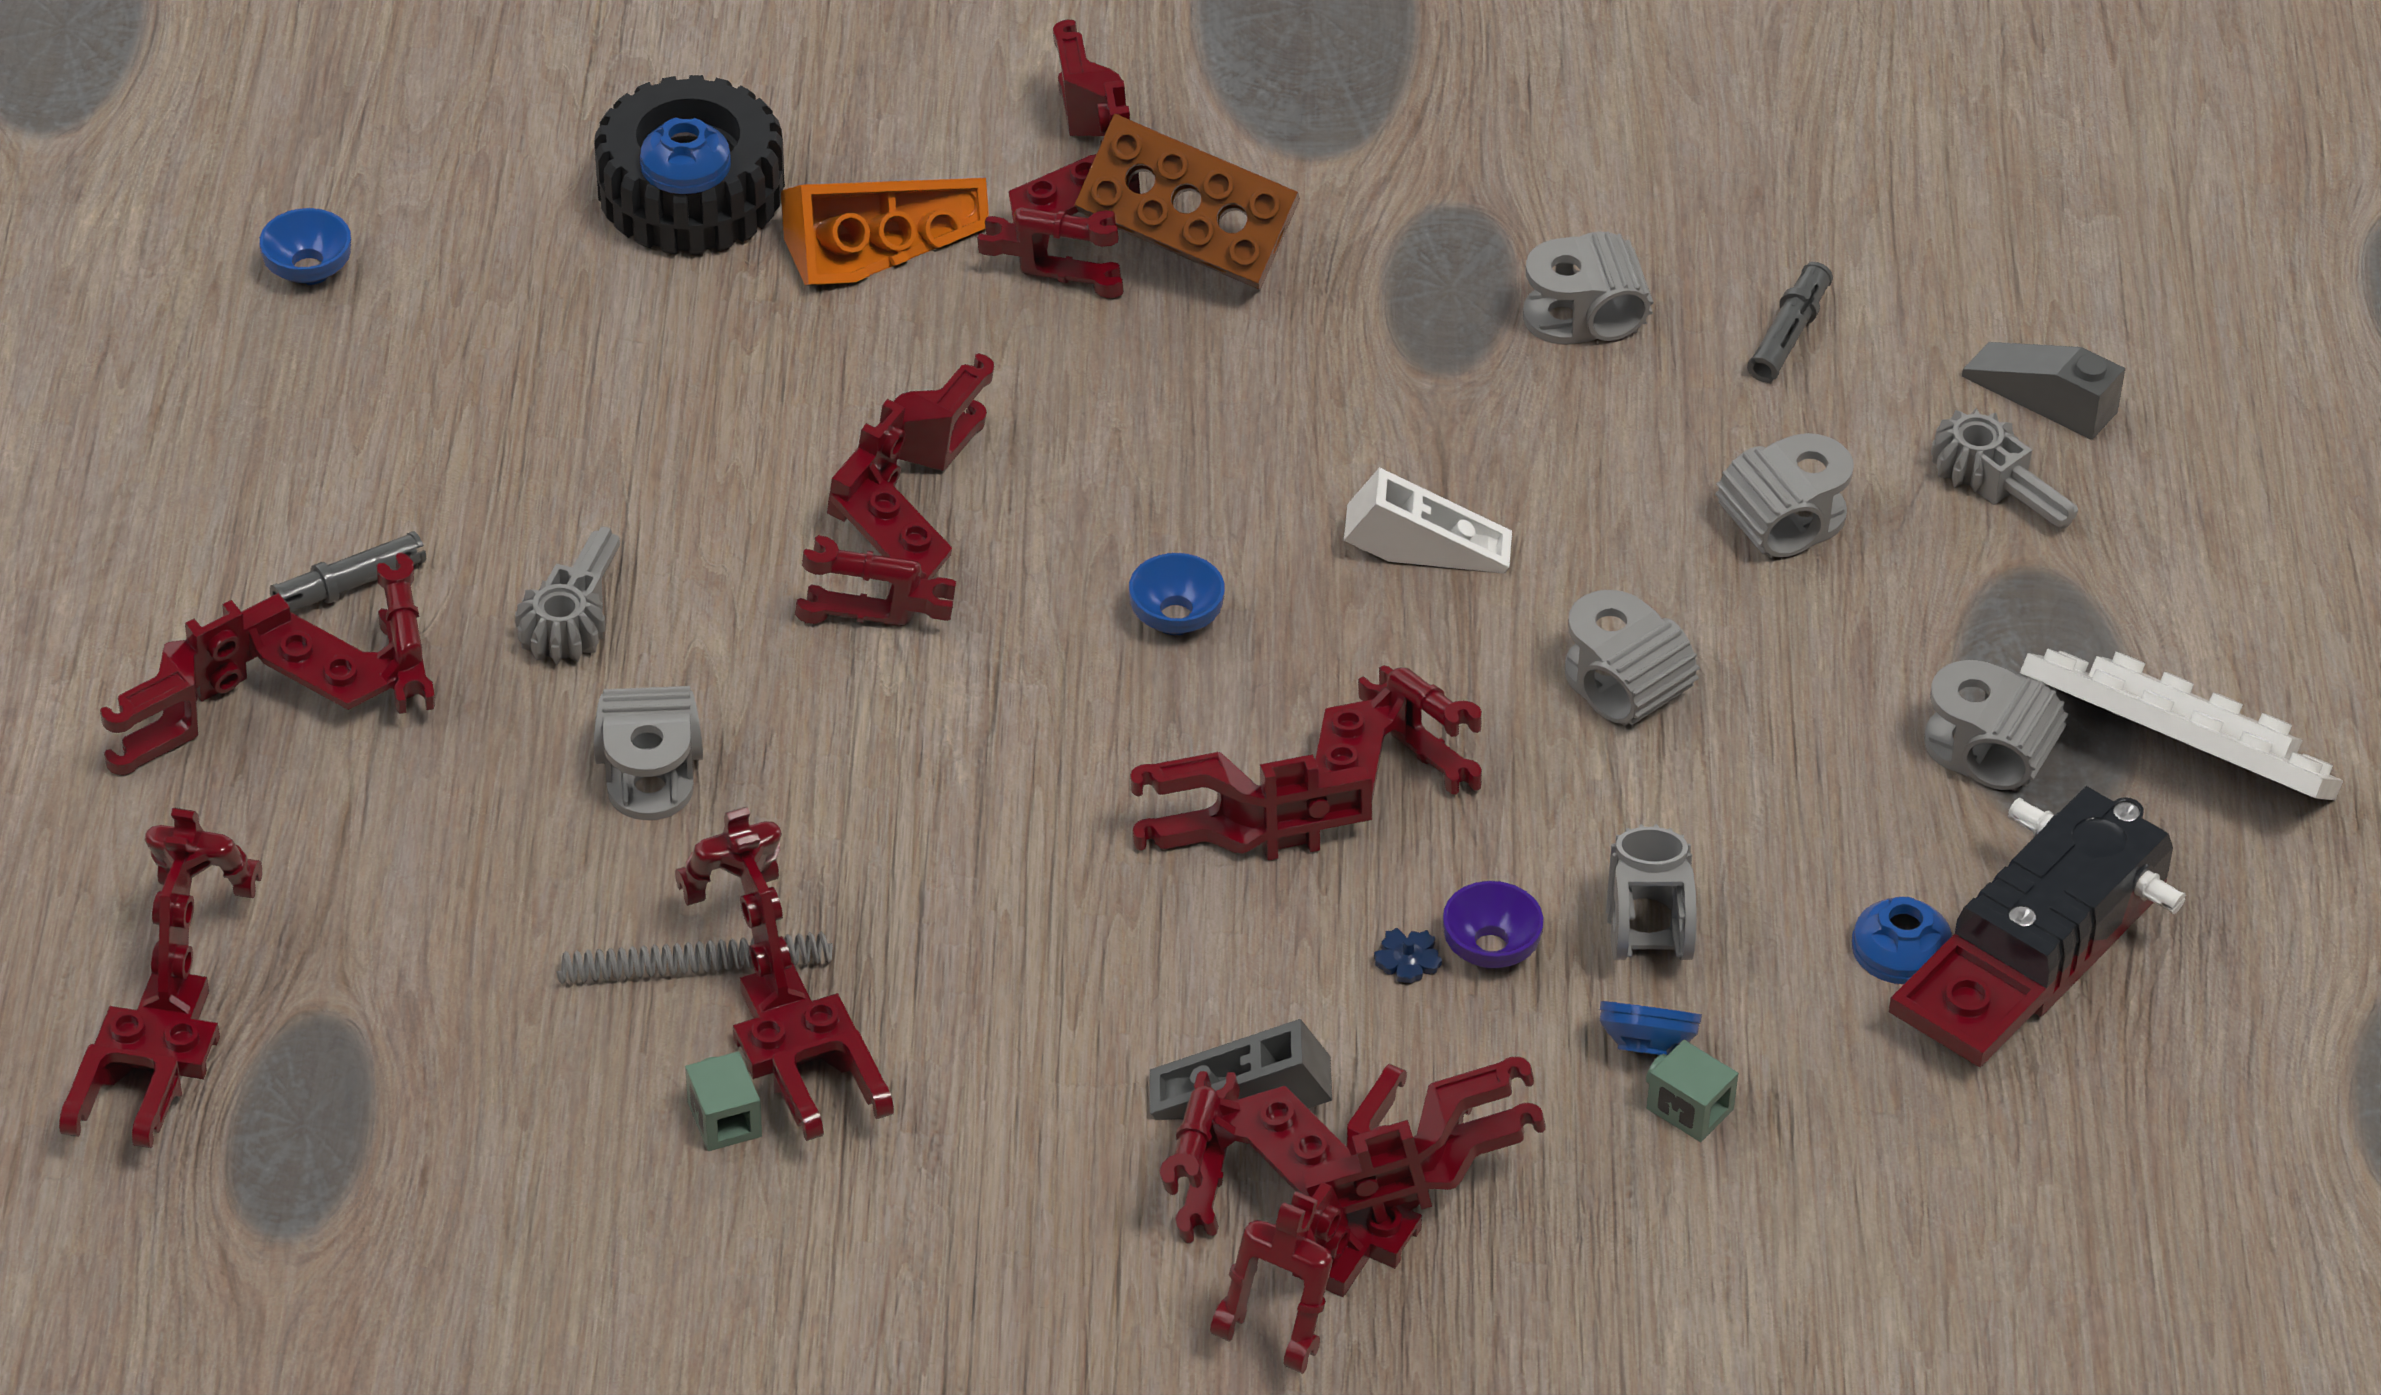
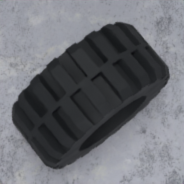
M689 75V79L676 80V76L662 78L659 84L651 85L648 82L638 86L633 95L626 93L615 102L613 108H610L599 122L600 127L595 133L594 140L598 200L601 202L603 213L610 222L614 223V227L628 238L635 236V241L638 244L650 249L653 245L659 246L663 252L677 254L678 250H690L691 255L704 254L705 249L717 248V251L731 248L733 242L738 239L743 243L757 233V227L763 229L774 217L775 211L780 207L781 190L785 187L782 128L779 120L773 115L771 108L761 98L756 99V95L740 85L738 88H734L728 80L717 77L715 81L704 80L703 75ZM673 118H696L717 129L726 138L729 144L731 167L724 180L708 190L691 194L670 193L651 185L644 178L640 167L643 141L651 132ZM677 136L671 138V140L678 143H689L698 137Z

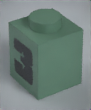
M1683 1040L1668 1055H1659L1650 1066L1646 1075V1082L1649 1084L1646 1109L1699 1142H1702L1734 1110L1739 1073L1686 1040Z
M739 1051L719 1057H709L701 1062L685 1066L687 1103L707 1151L762 1137L760 1098Z

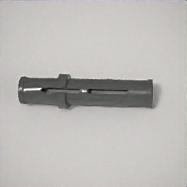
M1809 262L1808 265L1803 267L1794 287L1784 292L1780 299V311L1767 330L1755 354L1748 362V371L1755 379L1767 383L1776 379L1806 324L1813 322L1820 311L1819 301L1833 281L1832 272L1824 264Z
M412 531L405 536L329 565L325 562L314 564L308 573L279 584L270 585V596L279 593L290 606V612L319 601L329 604L337 601L340 593L377 580L376 565L378 563H385L392 570H397L396 554L402 552L412 559L413 565L426 562V551L417 552L416 549L424 545L419 535Z

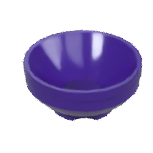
M1501 881L1476 882L1464 886L1447 901L1443 913L1444 936L1451 950L1460 958L1473 965L1484 968L1508 967L1522 962L1537 949L1543 933L1544 917L1541 907L1535 898L1518 886ZM1494 935L1502 938L1507 945L1498 951H1486L1480 948L1476 941L1480 937Z

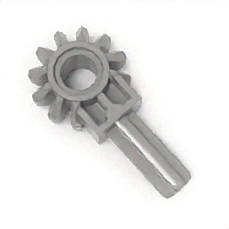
M1977 408L1969 415L1955 410L1952 418L1941 420L1940 426L1936 429L1935 440H1933L1931 448L1932 462L1937 465L1938 477L1952 478L1954 488L1962 484L1970 485L1974 493L1977 492L1993 505L2012 494L2049 522L2062 529L2067 528L2072 523V520L2078 513L2077 505L2028 471L2032 449L2019 441L2018 437L2014 436L2012 423L1999 422L1997 412L1989 416L1982 415Z
M602 526L599 531H593L573 567L556 564L547 581L542 580L540 589L525 590L522 603L517 604L515 623L518 628V639L521 642L522 649L531 650L536 660L551 657L557 666L563 658H571L575 662H579L582 652H596L597 644L603 638V632L606 629L605 615H603L602 578L621 543L619 536L613 534L611 528Z

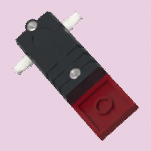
M2085 786L2059 813L2053 815L2050 811L2043 812L2023 801L2022 798L2016 799L2009 809L2008 818L2031 830L2034 838L2011 860L2008 867L2005 866L1995 876L1992 883L1989 882L1979 892L1977 897L1973 898L1963 908L1957 918L1955 934L1890 998L1888 1012L1981 1068L2034 1013L2042 1017L2153 903L2162 906L2172 914L2177 913L2185 901L2184 897L2186 894L2166 883L2173 852L2169 833L2143 819L2144 808L2137 800L2123 797L2113 801Z

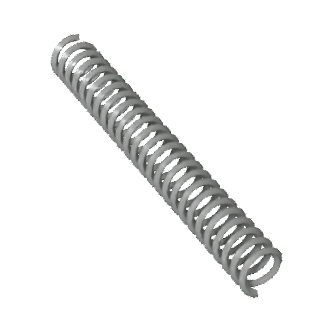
M822 931L818 933L817 941H815L814 935L809 932L805 943L800 933L796 935L794 944L789 934L784 937L790 951L791 961L795 966L799 963V949L801 950L803 963L806 965L810 962V949H812L815 963L818 964L821 961L822 948L825 961L827 963L831 962L833 943L827 944L825 934ZM743 937L740 940L739 950L736 940L731 938L728 944V952L725 941L720 939L717 945V953L714 942L709 940L706 945V954L703 943L698 941L695 945V956L693 947L689 942L684 946V956L681 946L677 942L673 946V956L669 945L665 943L662 947L661 956L657 945L654 944L652 946L650 957L647 947L643 945L640 948L639 959L636 948L631 946L628 960L625 949L620 947L618 949L617 962L614 950L609 948L606 954V963L603 951L598 949L595 954V965L592 953L587 949L584 954V966L579 951L576 950L573 954V965L569 953L565 951L562 955L561 971H556L559 982L563 984L566 981V973L568 971L569 979L574 983L577 980L579 970L581 980L586 982L590 968L591 977L596 982L599 979L601 967L603 978L607 981L611 975L612 965L614 977L619 980L622 975L623 963L625 976L630 979L633 974L634 962L635 971L639 978L644 974V963L650 977L655 973V964H657L659 974L663 976L666 973V964L668 962L670 973L675 975L679 960L681 972L685 975L688 972L690 959L692 971L696 974L699 971L700 958L703 970L707 973L710 970L711 956L714 969L719 972L722 965V955L725 968L730 971L733 965V953L736 967L741 970L744 965V952L748 967L752 969L753 965L750 958L748 941ZM753 938L751 939L750 945L754 944Z

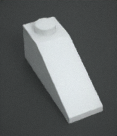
M1380 467L1347 504L1344 541L1388 562L1505 573L1510 566L1512 530Z

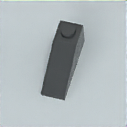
M1988 342L1963 368L1962 377L2093 440L2118 413L2126 368L2083 347Z
M1301 1019L1150 1069V1114L1155 1120L1184 1119L1190 1095L1195 1090L1196 1076L1200 1071H1207L1211 1087L1215 1091L1224 1087L1227 1073L1234 1072L1240 1088L1238 1099L1286 1086L1307 1108L1332 1101L1331 1056Z

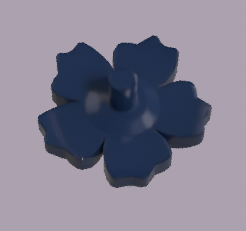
M1398 928L1392 931L1387 930L1385 939L1381 943L1382 950L1374 952L1375 965L1387 975L1396 973V980L1405 983L1421 980L1423 973H1436L1442 965V959L1438 956V950L1433 949L1435 937L1431 936L1428 930L1420 933L1411 931L1408 938Z

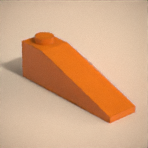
M986 178L804 184L781 190L784 241L805 285L844 284L860 281L882 270L986 229L985 219L989 216Z

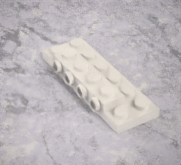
M2047 648L2044 656L2030 653L2026 656L2020 671L2023 675L2044 682L2049 686L2313 798L2336 800L2343 780L2330 775L2333 765L2310 755L2297 753L2302 740L2289 735L2292 725L2264 713L2261 714L2259 721L2239 714L2243 704L2214 692L2210 701L2191 693L2193 683L2167 672H2164L2161 680L2142 673L2145 666L2144 662L2120 652H2115L2112 660L2096 656L2090 673L2085 672L2089 662L2062 651L2057 652Z

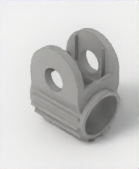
M1609 231L1592 232L1580 237L1553 239L1536 246L1527 257L1526 278L1535 290L1529 293L1524 302L1523 320L1527 329L1544 341L1555 344H1575L1590 342L1595 339L1604 341L1618 340L1633 332L1636 333L1642 324H1647V316L1653 314L1650 305L1654 302L1635 249L1632 247L1630 240L1625 241L1621 234L1616 235L1609 233ZM1573 265H1576L1580 271H1577ZM1557 307H1568L1573 309V318L1560 320L1551 316L1549 312Z
M1797 434L1776 441L1766 448L1756 446L1740 454L1722 472L1721 481L1716 483L1719 490L1715 495L1719 499V504L1762 554L1766 553L1770 558L1773 556L1780 558L1789 557L1805 551L1812 545L1828 540L1841 531L1846 520L1847 506L1840 492L1849 485L1852 479L1854 463L1850 452L1838 441L1819 434ZM1804 459H1815L1822 462L1826 469L1818 473H1809L1802 470L1797 464ZM1811 511L1813 512V517H1801L1796 515L1795 512Z
M1600 590L1584 595L1570 609L1568 630L1576 644L1567 653L1565 676L1569 685L1584 697L1598 714L1614 723H1622L1623 726L1629 723L1633 725L1694 686L1693 682L1699 679L1696 674L1697 670L1700 669L1696 664L1695 657H1697V654L1694 653L1686 634L1673 620L1661 618L1654 609L1638 597L1618 590ZM1605 616H1614L1623 620L1626 625L1618 631H1607L1600 628L1596 621ZM1595 670H1602L1612 676L1601 675Z
M1957 661L1940 669L1933 678L1930 699L1936 713L1929 719L1926 725L1924 743L1929 755L1941 766L1972 777L1987 787L2016 791L2020 786L2026 788L2030 781L2034 780L2067 724L2064 721L2068 713L2063 710L2065 702L2060 701L2056 691L2052 690L2044 682L2023 674L2015 675L2007 669L1984 661ZM1965 687H1978L1985 691V699L1982 702H1970L1963 699L1959 691Z
M690 686L603 690L596 712L594 756L596 764H605L609 800L622 814L639 820H658L676 814L690 801L694 790L693 760H703L698 711ZM656 776L666 783L661 790L654 793H645L635 787L636 782L643 777Z
M1640 824L1639 828H1626V832L1616 835V842L1611 844L1606 913L1608 914L1607 923L1611 924L1610 941L1614 960H1626L1627 957H1632L1631 949H1675V955L1680 960H1692L1694 957L1696 943V890L1694 873L1691 867V844L1686 842L1684 835L1673 832L1672 828H1659L1657 824L1653 827H1644V825ZM1642 898L1652 899L1666 905L1671 910L1670 927L1652 933L1630 929V919H1635L1633 900Z

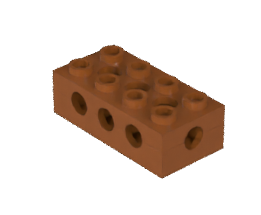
M1114 113L1075 202V207L1079 213L1088 217L1099 211H1113L1115 213L1116 226L1119 230L1261 290L1300 201L1299 193L1293 189ZM1139 172H1149L1155 176V183L1152 189L1142 194L1132 192L1129 189L1131 178ZM1186 191H1193L1201 196L1199 207L1191 213H1181L1174 208L1176 198ZM1240 211L1247 216L1246 225L1242 230L1236 233H1228L1220 228V221L1227 212Z

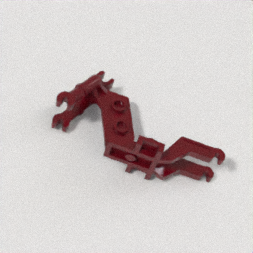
M1067 19L1056 23L1053 27L1054 45L1058 50L1061 72L1058 75L1059 93L1063 98L1069 135L1105 136L1114 113L1130 120L1129 106H1126L1124 81L1112 69L1091 62L1086 58L1082 34L1077 32L1076 21ZM1096 154L1089 155L1010 190L1008 193L1013 223L1001 217H986V234H978L977 237L979 253L989 256L1001 254L1018 256L1020 269L1026 275L1058 279L1061 283L1072 281L1093 284L1095 293L1105 298H1116L1122 295L1124 292L1123 279L1121 278L1120 265L1118 263L1107 262L1100 264L1075 260L1071 256H1066V258L1048 255L1047 251L1050 235L1058 239L1066 237L1090 241L1100 247L1112 246L1118 243V227L1116 226L1115 213L1113 211H1099L1092 214L1089 218L1071 216L1078 213L1075 202ZM1139 173L1131 178L1129 189L1134 193L1141 194Z
M980 353L975 354L974 366L961 365L943 388L939 390L902 393L895 398L894 402L887 399L882 404L880 423L876 427L867 423L863 426L858 448L831 479L827 514L843 522L848 519L882 556L873 555L874 551L868 550L867 554L839 550L834 540L818 535L815 537L813 550L805 549L803 551L802 567L815 575L835 573L862 577L865 581H869V579L889 582L888 594L886 599L867 597V594L863 593L859 596L827 591L821 586L810 585L808 586L807 598H799L796 602L795 615L799 620L809 624H817L826 620L830 614L857 619L856 622L863 623V620L905 626L911 621L915 612L925 613L932 619L951 620L954 602L951 600L954 599L956 581L942 577L932 578L951 556L952 547L895 488L901 473V467L897 465V460L900 459L941 471L947 469L974 435L984 428L987 410L982 403L974 400V398L985 386L992 382L995 366L990 357Z
M401 552L396 554L397 570H392L385 563H378L376 565L378 584L385 590L388 610L381 608L378 611L380 629L385 635H388L389 644L379 652H363L291 613L290 606L279 593L243 611H240L236 604L230 600L222 604L223 617L203 627L199 625L195 618L186 622V640L171 641L164 644L159 673L154 678L118 696L120 713H114L108 707L101 708L102 725L112 733L126 732L135 724L163 710V714L158 720L122 739L123 756L117 755L112 749L104 752L107 769L116 775L130 774L139 766L197 737V697L202 702L218 693H226L234 689L240 682L247 679L246 662L256 657L266 666L347 710L390 688L394 689L396 710L399 714L406 713V698H411L417 694L424 697L426 710H433L435 707L433 682L425 674L422 644L417 623V617L420 616L418 607L414 605L411 585L414 581L412 559Z
M1383 665L1379 667V685L1371 683L1364 676L1358 679V695L1362 700L1361 702L1325 709L1316 758L1312 754L1260 764V785H1256L1220 752L1156 764H1143L1135 767L1130 774L1131 791L1135 796L1143 795L1144 785L1153 786L1159 795L1203 787L1216 791L1217 800L1206 809L1138 821L1133 827L1134 846L1137 850H1144L1147 845V839H1154L1155 844L1161 849L1199 842H1211L1233 853L1242 854L1262 843L1268 861L1278 859V849L1307 844L1310 853L1320 851V830L1372 820V801L1384 736L1389 732L1394 738L1416 753L1419 761L1425 764L1429 763L1444 774V786L1450 794H1458L1459 782L1463 781L1467 782L1472 790L1478 791L1482 785V769L1480 765L1473 760L1464 759L1445 744V740L1441 737L1438 739L1427 731L1422 725V710L1441 723L1446 733L1451 737L1459 735V724H1467L1472 732H1480L1482 727V711L1478 705L1470 701L1452 702L1444 695V691L1434 684L1430 685L1409 668L1400 667L1393 670L1389 666Z
M747 806L726 812L723 833L702 839L697 843L685 866L675 870V878L678 889H683L684 900L687 906L705 901V889L707 883L711 881L710 875L712 870L720 868L741 879L745 895L740 896V904L744 919L748 927L752 929L754 944L749 946V953L756 973L740 977V989L754 1019L734 1024L733 1038L737 1047L741 1046L749 1062V1072L752 1079L773 1073L774 1093L782 1094L797 1126L803 1127V1135L806 1141L824 1135L819 1111L796 1067L814 1060L822 1059L841 1071V1073L850 1071L868 1105L873 1104L876 1119L894 1114V1105L889 1088L883 1080L860 1032L856 1030L839 994L836 993L811 1001L793 962H791L790 952L785 939L782 936H778L776 920L783 918L782 907L775 888H768L766 882L779 878L776 859L780 852L779 841L782 836L780 827L774 822L767 821L749 825L750 811Z
M172 808L171 817L174 819V826H152L146 832L145 842L151 850L152 859L158 865V882L164 885L162 891L157 892L152 908V922L159 925V941L154 946L151 958L152 973L137 1010L109 1006L96 1041L87 1047L67 1099L62 1106L59 1119L61 1134L80 1136V1121L88 1120L102 1085H114L133 1069L153 1071L154 1074L134 1120L132 1143L134 1146L152 1148L154 1142L153 1132H160L172 1099L175 1096L183 1097L180 1076L203 1080L207 1072L206 1060L212 1045L217 1046L220 1033L218 1023L198 1020L209 994L207 977L190 974L193 962L192 946H189V926L194 913V898L190 896L192 878L212 865L219 866L224 872V878H228L233 885L235 896L254 898L256 892L255 881H261L262 862L260 860L247 859V855L239 845H236L233 839L228 836L204 831L199 824V815L196 811Z
M1509 1057L1499 1063L1428 1085L1417 1135L1413 1137L1408 1120L1391 1125L1378 1126L1371 1131L1352 1136L1357 1153L1352 1156L1349 1149L1286 1086L1238 1099L1240 1088L1234 1072H1228L1224 1087L1215 1091L1211 1087L1207 1071H1200L1196 1076L1195 1090L1190 1095L1183 1123L1176 1131V1140L1178 1142L1175 1153L1169 1156L1160 1168V1176L1164 1188L1170 1195L1178 1193L1179 1178L1187 1177L1190 1182L1185 1205L1176 1215V1224L1180 1237L1185 1243H1192L1194 1241L1193 1229L1197 1225L1204 1226V1230L1210 1236L1217 1234L1219 1226L1213 1206L1217 1189L1223 1183L1224 1172H1222L1227 1148L1235 1141L1250 1144L1299 1193L1312 1197L1322 1182L1333 1186L1345 1214L1372 1206L1376 1221L1380 1223L1388 1220L1385 1209L1418 1199L1421 1210L1433 1207L1428 1189L1451 1190L1456 1188L1462 1182L1470 1165L1477 1156L1521 1143L1524 1140L1525 1131L1523 1126L1525 1124H1532L1534 1130L1538 1133H1543L1546 1130L1543 1112L1539 1106L1533 1103H1522L1512 1109L1462 1124H1456L1465 1110L1509 1097L1512 1094L1511 1084L1514 1078H1521L1525 1086L1531 1087L1534 1084L1531 1065L1525 1058Z
M1388 1064L1348 1122L1346 1147L1349 1149L1351 1156L1357 1154L1352 1136L1371 1131L1379 1126L1395 1101L1397 1087H1403L1406 1082V1070ZM1472 1108L1465 1110L1456 1124H1462L1464 1114L1469 1116ZM1324 1182L1320 1184L1312 1197L1296 1191L1293 1194L1291 1205L1284 1202L1280 1206L1276 1224L1255 1220L1245 1227L1236 1263L1230 1268L1229 1276L1232 1280L1228 1295L1220 1302L1215 1311L1210 1327L1211 1334L1229 1342L1232 1340L1236 1322L1242 1324L1246 1317L1247 1302L1254 1275L1257 1272L1258 1260L1260 1258L1292 1272V1276L1304 1280L1303 1293L1298 1304L1294 1328L1283 1362L1284 1366L1303 1374L1307 1369L1309 1355L1315 1356L1320 1346V1337L1315 1335L1314 1332L1318 1315L1323 1312L1325 1307V1290L1344 1298L1369 1258L1396 1269L1401 1261V1252L1411 1236L1417 1237L1421 1231L1422 1215L1412 1211V1209L1420 1205L1419 1200H1413L1385 1209L1388 1220L1377 1223L1372 1206L1345 1214L1333 1186Z

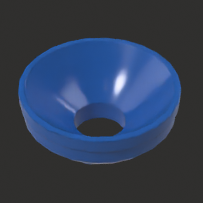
M673 118L651 132L643 141L640 154L641 172L651 185L660 190L678 194L702 192L719 184L729 173L731 167L729 144L717 129L699 119ZM677 136L698 137L689 143H678L671 140V138Z
M302 208L282 213L267 223L259 237L263 261L271 272L291 282L306 283L308 285L319 284L335 274L345 265L351 253V232L348 225L341 217L322 209ZM306 258H313L322 262L320 265L311 267L294 266L298 261Z
M1167 553L1152 557L1136 568L1129 581V598L1133 612L1146 625L1165 634L1183 635L1184 633L1201 629L1218 616L1223 605L1225 583L1221 573L1207 560L1195 555ZM1180 605L1189 609L1191 613L1184 618H1169L1162 613V610L1168 606Z
M1911 897L1888 898L1873 903L1860 914L1852 933V950L1860 966L1871 975L1890 983L1905 984L1952 937V932L1943 915L1932 906ZM1897 914H1908L1917 918L1921 925L1913 930H1903L1894 926L1890 919Z
M1601 1001L1599 1009L1601 1010L1600 1022L1606 1032L1618 1044L1619 1050L1655 1055H1668L1683 1040L1690 1042L1698 1034L1699 1024H1701L1702 1014Z

